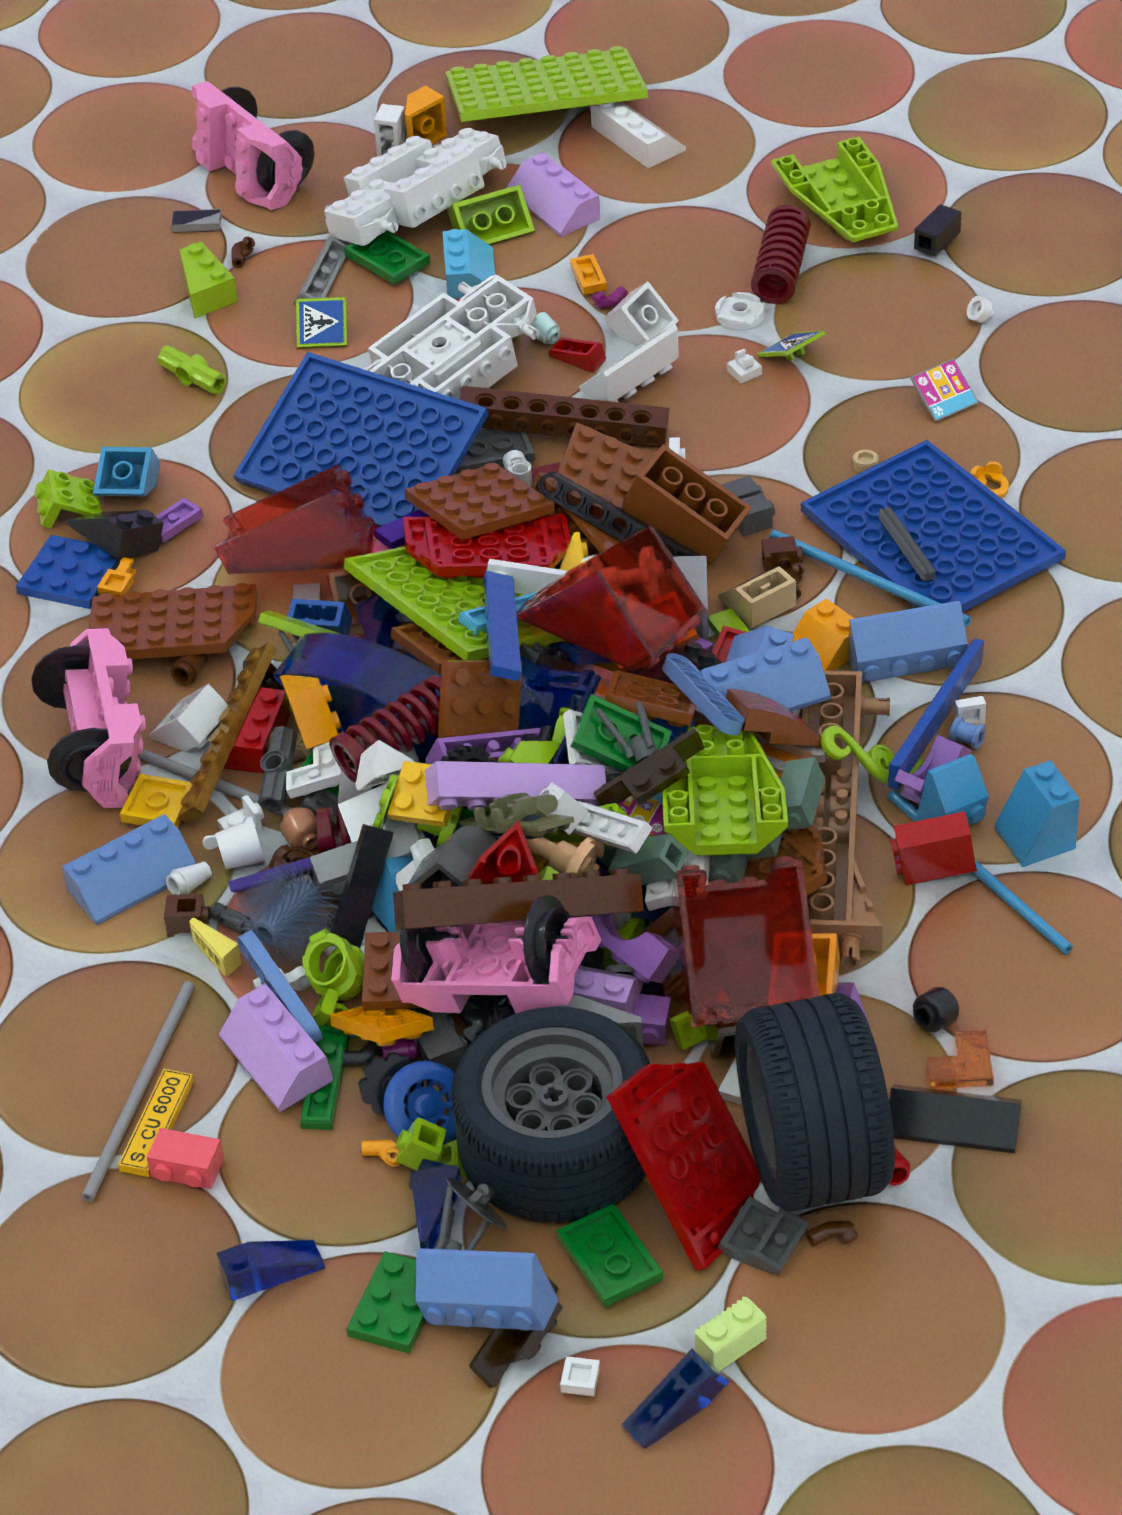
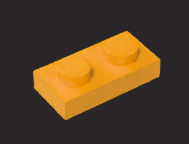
M594 254L570 259V268L583 295L607 290V281Z

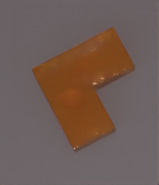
M986 1030L955 1032L954 1041L957 1056L926 1057L930 1089L993 1086L994 1077Z

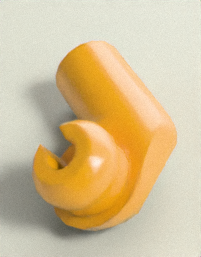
M362 1140V1156H379L391 1167L401 1165L396 1162L399 1149L395 1147L396 1143L394 1141Z

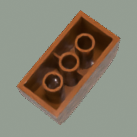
M664 444L638 474L623 499L624 511L697 552L700 556H707V566L715 560L752 508ZM641 531L650 538L649 534L646 531ZM662 545L663 548H665L670 553L674 554L673 549L670 545Z

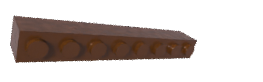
M629 868L611 870V876H601L600 870L582 872V878H571L570 872L552 874L553 880H542L541 875L523 876V882H512V877L493 878V884L482 885V879L463 880V886L452 887V881L433 882V888L422 889V883L403 884V890L393 892L396 930L526 921L532 904L543 895L556 897L571 917L644 911L641 873L630 874Z

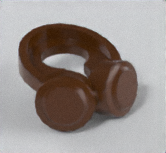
M287 844L282 845L274 852L269 868L286 864L283 858L292 859L293 861L294 859H305L314 856V854L305 848L289 847Z

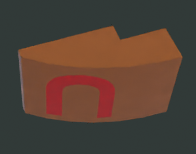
M727 689L726 699L745 719L742 726L744 731L758 732L769 744L822 747L821 737L784 705L756 693Z

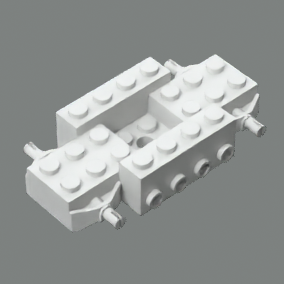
M465 128L460 130L458 135L441 141V144H434L432 148L430 140L420 138L419 136H412L407 138L406 142L400 146L391 147L384 155L372 158L370 163L354 168L352 173L344 177L349 197L336 201L325 208V221L330 236L364 246L385 231L395 233L399 225L414 228L449 208L451 204L457 203L483 188L485 184L482 176L494 168L501 170L506 168V158L499 137L486 131L480 132L472 130V128Z
M497 274L490 276L479 285L473 287L466 284V282H462L458 286V291L465 295L459 302L446 293H442L371 345L368 351L372 364L364 368V370L456 399L460 398L462 385L489 388L518 366L512 338L521 334H526L533 340L538 338L540 331L531 326L537 320L534 298Z

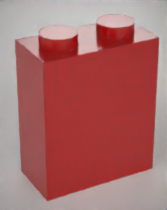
M965 811L894 826L896 838L890 839L897 875L903 874L906 886L977 871Z

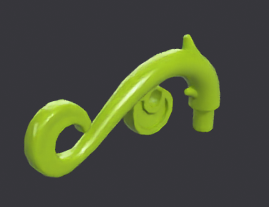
M829 726L822 732L821 746L827 756L838 761L847 757L852 751L864 768L875 779L889 786V771L887 769H889V764L894 755L888 747L875 745L867 754L854 738L841 727ZM834 737L841 738L848 746H845L843 749L839 748L835 743ZM922 755L909 774L916 772L924 763V760L921 759ZM902 784L901 787L899 788V789H900V793H901V790H902L904 784Z

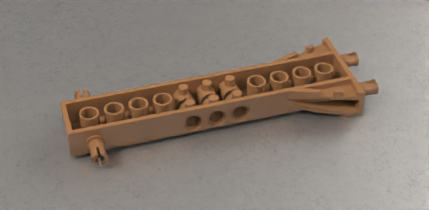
M824 670L831 699L802 708L800 716L820 737L826 728L835 725L845 730L860 745L861 717H864V715L890 716V697H864V694H862V671ZM834 737L835 743L839 748L843 749L845 746H848L841 738ZM852 751L847 757L838 761L831 759L825 753L826 761L819 763L825 777V782L812 825L819 831L822 837L827 882L817 888L815 892L794 904L789 910L784 911L760 928L759 947H773L774 934L837 933L839 950H842L841 966L849 969V959H852V969H856L860 966V951H882L883 926L881 921L877 920L873 902L867 896L866 885L855 861L859 760Z

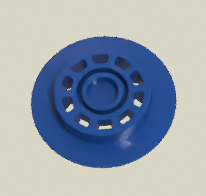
M418 1061L406 1065L392 1077L385 1091L383 1107L386 1121L397 1138L403 1129L407 1131L412 1122L419 1117L433 1124L438 1120L442 1122L440 1127L447 1129L443 1145L457 1139L451 1101L454 1071L437 1062ZM421 1082H426V1087H421ZM413 1085L414 1090L410 1092L409 1088ZM433 1086H437L440 1090L436 1091L433 1089ZM443 1094L445 1095L447 1102L443 1101ZM444 1108L448 1109L447 1115H443Z

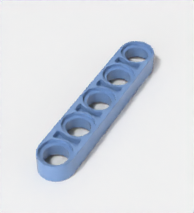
M667 654L662 667L665 674L718 730L729 735H739L745 721L744 717L690 660L679 654Z
M250 930L238 936L237 941L242 953L263 984L270 988L315 1043L322 1040L317 1023L256 934Z

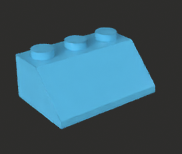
M467 229L442 231L447 294L453 299L462 298L465 294L458 291L460 283L466 282V284L473 287L479 285L490 276L495 275L493 247Z

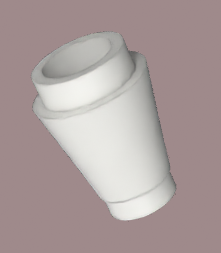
M206 862L173 869L170 875L166 877V884L172 895L190 894L207 879L211 878L212 871Z

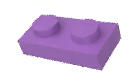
M183 498L158 514L156 517L164 522L160 542L165 543L203 517L202 509L186 498Z

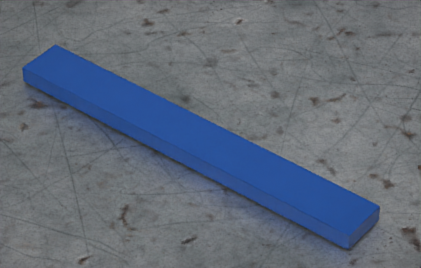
M486 570L483 583L490 675L519 681L522 670L513 576Z
M976 638L972 640L890 762L889 788L899 790L902 783L895 781L899 769L910 773L955 705V700L959 699L981 666L984 648L983 640Z

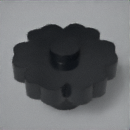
M390 1052L385 1059L381 1056H374L369 1063L364 1065L363 1072L365 1077L358 1082V1087L361 1091L360 1094L363 1102L371 1104L372 1110L376 1115L385 1116L383 1106L386 1088L392 1077L400 1069L411 1064L407 1055ZM413 1085L409 1088L410 1092L414 1090Z

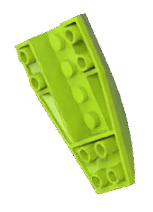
M860 136L837 142V158L828 159L816 164L802 167L793 154L771 160V165L790 192L844 239L850 242H857L898 230L897 219L880 163Z
M706 724L689 727L688 731L692 728L697 730L704 749L684 761L690 774L662 792L664 831L668 834L670 833L680 844L696 856L758 854L788 828L786 795L782 782L752 731L741 729L739 735H729L718 730L715 726Z

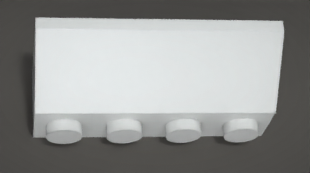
M621 101L590 105L591 127L647 168L686 151V146Z
M673 325L648 339L580 385L579 388L585 398L618 402L617 399L623 397L625 400L637 392L635 387L639 384L643 388L654 381L653 375L658 372L659 375H662L673 368L671 363L679 358L677 326Z

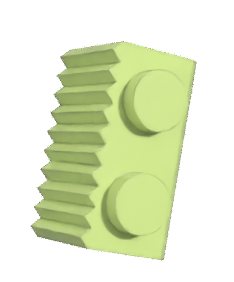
M742 1297V1300H737V1304H732V1308L727 1307L726 1311H721V1315L716 1314V1318H711L710 1322L700 1325V1329H695V1357L712 1374L718 1373L767 1339L766 1315L748 1297Z

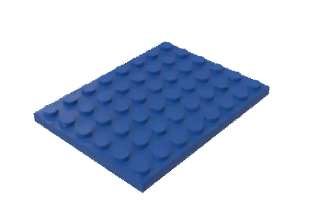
M307 352L233 476L237 482L374 528H379L419 510V508L405 499V489L414 487L417 483H428L438 480L441 476H452L456 473L489 413L485 407Z
M928 440L801 502L802 513L874 574L941 604L960 601L962 613L1065 559L1066 550ZM891 507L935 568L936 577L934 580L925 582L918 575L878 518L881 508ZM909 602L915 608L920 607L914 603Z

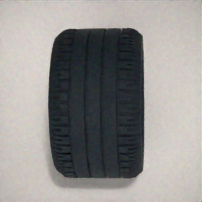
M831 993L753 1008L747 1011L738 1021L735 1031L737 1075L752 1152L762 1184L771 1202L786 1211H798L881 1193L892 1180L894 1174L895 1144L893 1123L880 1057L870 1026L859 1004L842 993Z
M543 1007L522 1011L496 1022V1024L491 1025V1027L477 1036L465 1050L457 1064L451 1089L460 1161L464 1172L477 1190L480 1184H488L495 1193V1197L490 1200V1203L500 1210L523 1219L547 1221L549 1223L576 1221L613 1203L616 1206V1204L626 1199L631 1192H634L642 1183L646 1174L606 1096L643 1066L650 1064L644 1049L636 1038L610 1018L589 1010L570 1007Z

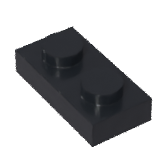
M534 642L533 645L521 643L519 647L520 655L538 666L573 674L577 663L568 658V652L558 647H553L550 650L549 647L539 642Z

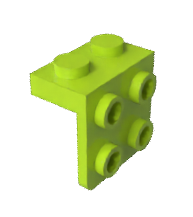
M48 469L42 482L37 483L34 496L37 498V513L40 515L41 526L52 528L61 509L85 516L101 513L100 498L93 494L95 483L86 478L81 479L68 475L65 472Z

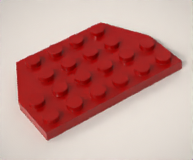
M565 514L545 515L465 540L460 539L432 517H403L406 552L437 577L443 576L448 579L458 576L483 578L489 559L554 568L565 556L571 542Z
M705 1062L649 1064L643 1066L606 1096L694 1270H703L723 1253L718 1248L721 1240L749 1196L754 1198V1192L758 1189L761 1178L758 1167Z

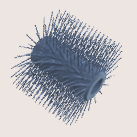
M302 868L300 869V881L296 878L295 872H292L293 877L289 871L287 876L284 874V871L280 872L278 870L280 875L272 872L276 876V878L272 876L274 878L273 883L271 884V881L268 879L269 883H264L267 887L266 890L261 887L260 889L257 888L260 891L255 890L258 895L255 897L252 894V902H247L246 904L247 908L253 912L248 911L245 916L253 921L248 919L242 921H249V923L253 924V928L240 929L254 931L260 942L266 944V950L268 946H270V949L273 946L272 957L274 950L276 952V946L280 957L282 952L285 953L286 957L289 952L291 957L295 956L297 958L295 953L298 955L297 952L303 946L307 948L305 944L308 945L306 942L310 943L308 937H310L311 933L313 935L318 930H323L322 927L326 928L324 925L328 927L326 924L328 922L326 920L322 922V919L317 917L316 914L319 916L324 914L328 919L327 914H329V911L321 907L326 905L321 903V901L325 902L321 899L335 898L320 896L319 893L322 892L317 891L313 882L312 884L309 883L308 877L307 882L304 881V877L302 881Z

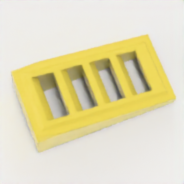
M192 918L189 921L193 942L224 976L228 977L242 964L237 942L196 918Z

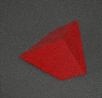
M519 820L479 857L468 875V880L482 879V884H493V878L512 877V882H523V876L538 875V869Z

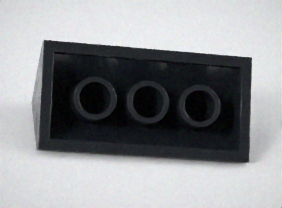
M897 1084L891 1087L889 1103L895 1139L1015 1153L1022 1100Z

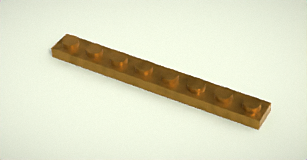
M269 642L259 649L257 647L253 648L246 657L248 663L237 677L239 683L228 697L229 705L218 719L220 724L209 739V742H211L210 747L200 758V763H202L200 769L191 778V789L181 800L182 808L178 818L186 824L204 813L275 654L276 648Z

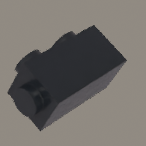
M940 204L915 228L914 249L936 257L961 232L962 212Z

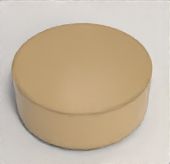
M859 450L852 457V467L859 473L879 464V456L872 450Z

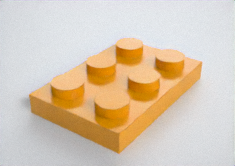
M363 1006L330 1014L332 1027L343 1030L344 1034L360 1036L361 1040L377 1042L378 1046L394 1045L396 1040L401 1038H420L423 1032L434 1030L433 1017L409 1009L363 1010Z

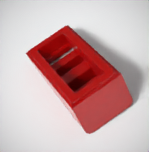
M562 337L548 351L550 357L589 372H595L606 361L603 345L599 342Z

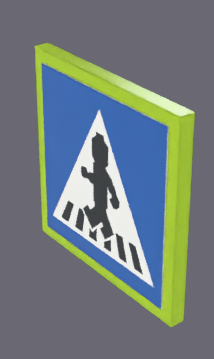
M346 297L296 299L297 348L347 346Z
M825 331L795 332L757 353L758 357L785 356L786 360H795L793 352L796 351V355H804V346L825 335Z

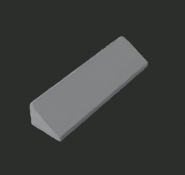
M332 236L328 237L296 299L326 298L346 258L344 247L347 245Z

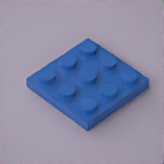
M50 535L17 583V594L91 609L93 596H99L98 584L108 569L116 570L121 559L114 558L94 543Z

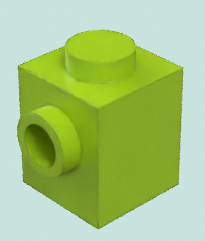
M417 1117L407 1131L403 1129L398 1136L395 1145L399 1149L396 1162L426 1174L433 1164H439L443 1156L445 1147L442 1145L447 1129Z

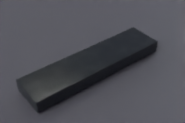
M363 824L331 930V933L339 935L341 938L346 939L350 945L357 946L358 948L361 946L394 832Z

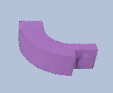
M937 735L929 755L916 772L909 774L899 769L895 781L904 784L900 796L920 804L927 771L966 756L972 750Z

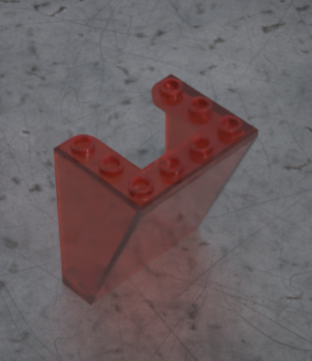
M336 464L225 516L223 522L225 525H228L231 534L228 535L230 540L217 543L215 550L227 573L247 574L344 568L345 558L373 553V547L375 546L374 531L377 527L373 518L366 516L363 510L365 504L361 495L354 493L351 487L353 480L348 470H342L340 464Z
M789 856L777 858L775 863L769 866L766 880H758L756 877H745L736 883H727L726 880H713L706 885L707 872L700 869L698 865L683 866L681 870L676 871L671 902L691 1027L738 1023L742 1016L753 1008L819 996L802 860H794L793 857Z

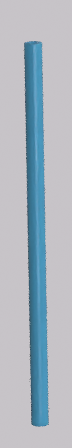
M775 529L770 533V539L789 537ZM795 539L796 546H801L802 554L920 607L941 604ZM963 613L964 625L968 627L972 618Z
M892 790L889 792L887 798L914 822L920 821L916 818L918 809L903 796H900L898 791ZM975 860L977 871L972 873L1062 953L1068 954L1072 950L1073 945Z

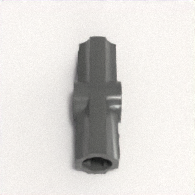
M279 726L275 727V730L271 732L268 752L260 761V766L264 773L258 804L262 809H267L271 812L281 811V807L285 805L287 794L286 772L294 770L292 762L298 736L294 729Z

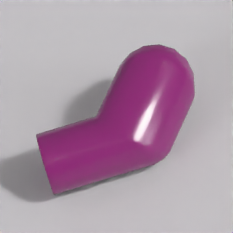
M619 286L611 295L606 297L602 291L594 293L592 300L594 301V306L599 309L616 307L628 295L626 288Z

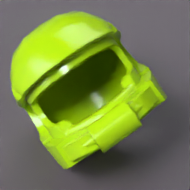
M327 928L311 935L305 955L302 956L305 975L316 993L322 996L328 988H331L340 993L337 1001H346L358 996L363 990L364 953L357 946L350 945L346 939L330 933ZM330 946H337L324 963V972L322 973L319 968L320 954Z

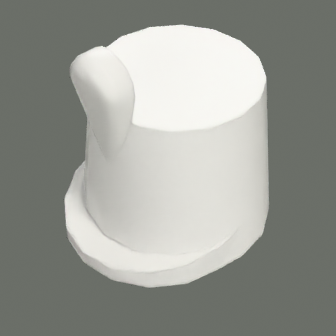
M252 816L245 817L244 822L217 832L215 835L205 836L203 839V846L206 849L211 850L219 846L226 870L265 862Z

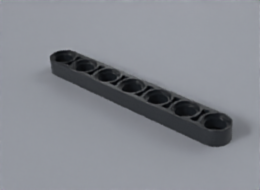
M558 472L546 473L538 481V489L545 497L641 552L644 546L653 545L658 560H663L667 568H673V557L700 556L697 552ZM548 477L554 478L558 483L555 492H551L546 488L545 482ZM574 490L580 494L581 501L579 505H573L569 501L568 495L570 491ZM593 504L602 506L604 510L602 518H595L591 512ZM617 517H621L626 521L627 529L625 532H620L615 528L614 522ZM639 531H646L649 534L650 543L648 545H642L638 541ZM663 544H668L672 547L674 552L672 558L667 559L662 556L661 546Z

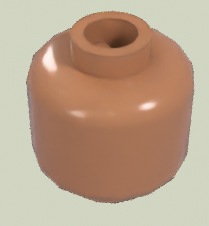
M293 808L287 811L280 825L282 836L291 847H301L307 850L314 849L318 845L315 814L308 808Z

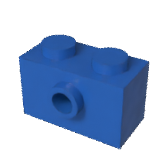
M292 599L288 612L289 617L346 635L345 643H347L353 618L345 602ZM293 635L294 639L300 638L299 636Z

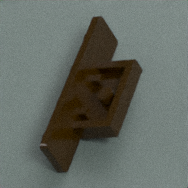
M692 728L663 748L653 752L643 761L628 768L615 779L603 784L593 793L599 806L611 803L619 804L630 796L640 806L690 774L684 761L704 749L699 733L695 728Z
M547 1276L554 1292L556 1293L558 1291V1287ZM557 1303L544 1331L492 1329L471 1361L470 1369L489 1388L496 1387L512 1362L524 1359L529 1360L540 1351L542 1339L557 1324L556 1318L563 1308L561 1304Z

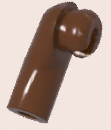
M827 1221L807 1231L806 1237L814 1247L839 1235L841 1243L847 1244L857 1239L858 1234L853 1228L855 1225L850 1221Z

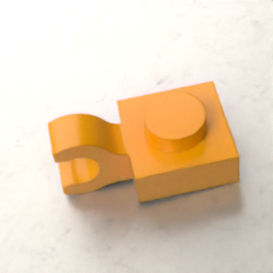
M123 557L116 570L108 569L97 586L98 594L108 593L122 596L128 593L135 582L136 569L131 568L134 559Z

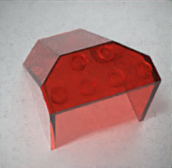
M651 525L573 567L560 578L540 589L516 610L517 619L634 671L642 666L649 669L661 660V656L674 648L673 644L684 639L688 635V631L701 623L699 618L707 612V609Z

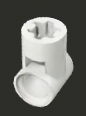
M518 450L506 453L502 459L504 469L532 487V467L530 462L526 461L525 455Z

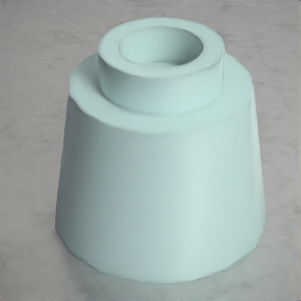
M541 312L537 314V320L531 324L532 327L540 331L536 339L544 344H554L561 335L559 325L547 313Z

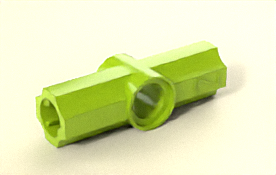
M169 345L161 348L160 354L157 357L158 364L174 372L183 385L190 386L194 383L216 395L223 392L224 386L227 383L226 375L209 367L201 355L194 354L189 356Z

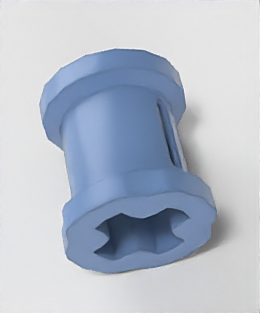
M957 716L951 725L949 740L953 742L959 740L970 744L973 749L977 750L983 743L986 726L982 724L978 726L965 722L962 717Z

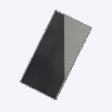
M221 209L173 211L172 232L218 231L221 227Z

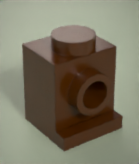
M794 536L761 540L764 572L779 566L786 571L793 563H803L801 546H796Z
M203 894L167 895L164 920L168 937H174V933H191L189 921L192 918H196L204 924H210V907L205 906Z

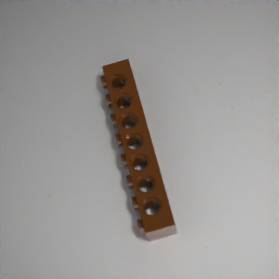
M462 385L459 400L485 407L488 410L489 415L481 428L570 438L576 423H580L625 444L661 447L663 444H666L670 409L667 407Z

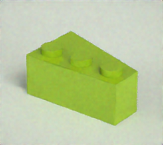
M202 241L180 249L183 275L194 319L238 302L235 277Z

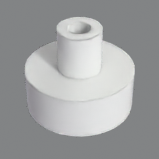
M975 296L967 307L968 318L978 323L985 322L994 314L991 301L982 296Z

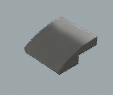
M749 1196L721 1240L718 1248H720L723 1254L759 1270L779 1274L810 1223L782 1208L776 1212Z

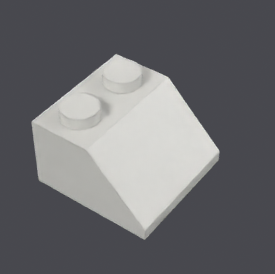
M648 281L631 291L603 318L618 338L639 346L679 321Z
M208 683L181 699L149 736L155 741L184 752L194 747L200 749L209 741L210 736L208 734L212 730L218 729L220 724L218 719L221 713L228 707V704Z

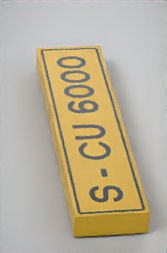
M163 1069L118 1164L120 1172L150 1178L147 1155L159 1129L172 1130L194 1083L193 1074Z

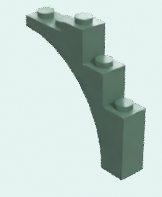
M815 757L789 760L779 778L785 788L788 828L784 831L804 829L812 826L825 782V777ZM782 833L758 854L710 855L708 881L712 888L741 885L748 860L776 856Z
M669 833L648 836L637 854L618 847L606 846L604 847L603 859L598 856L597 858L608 868L610 874L611 870L629 868L630 874L641 873V883L643 886L678 877L689 852Z

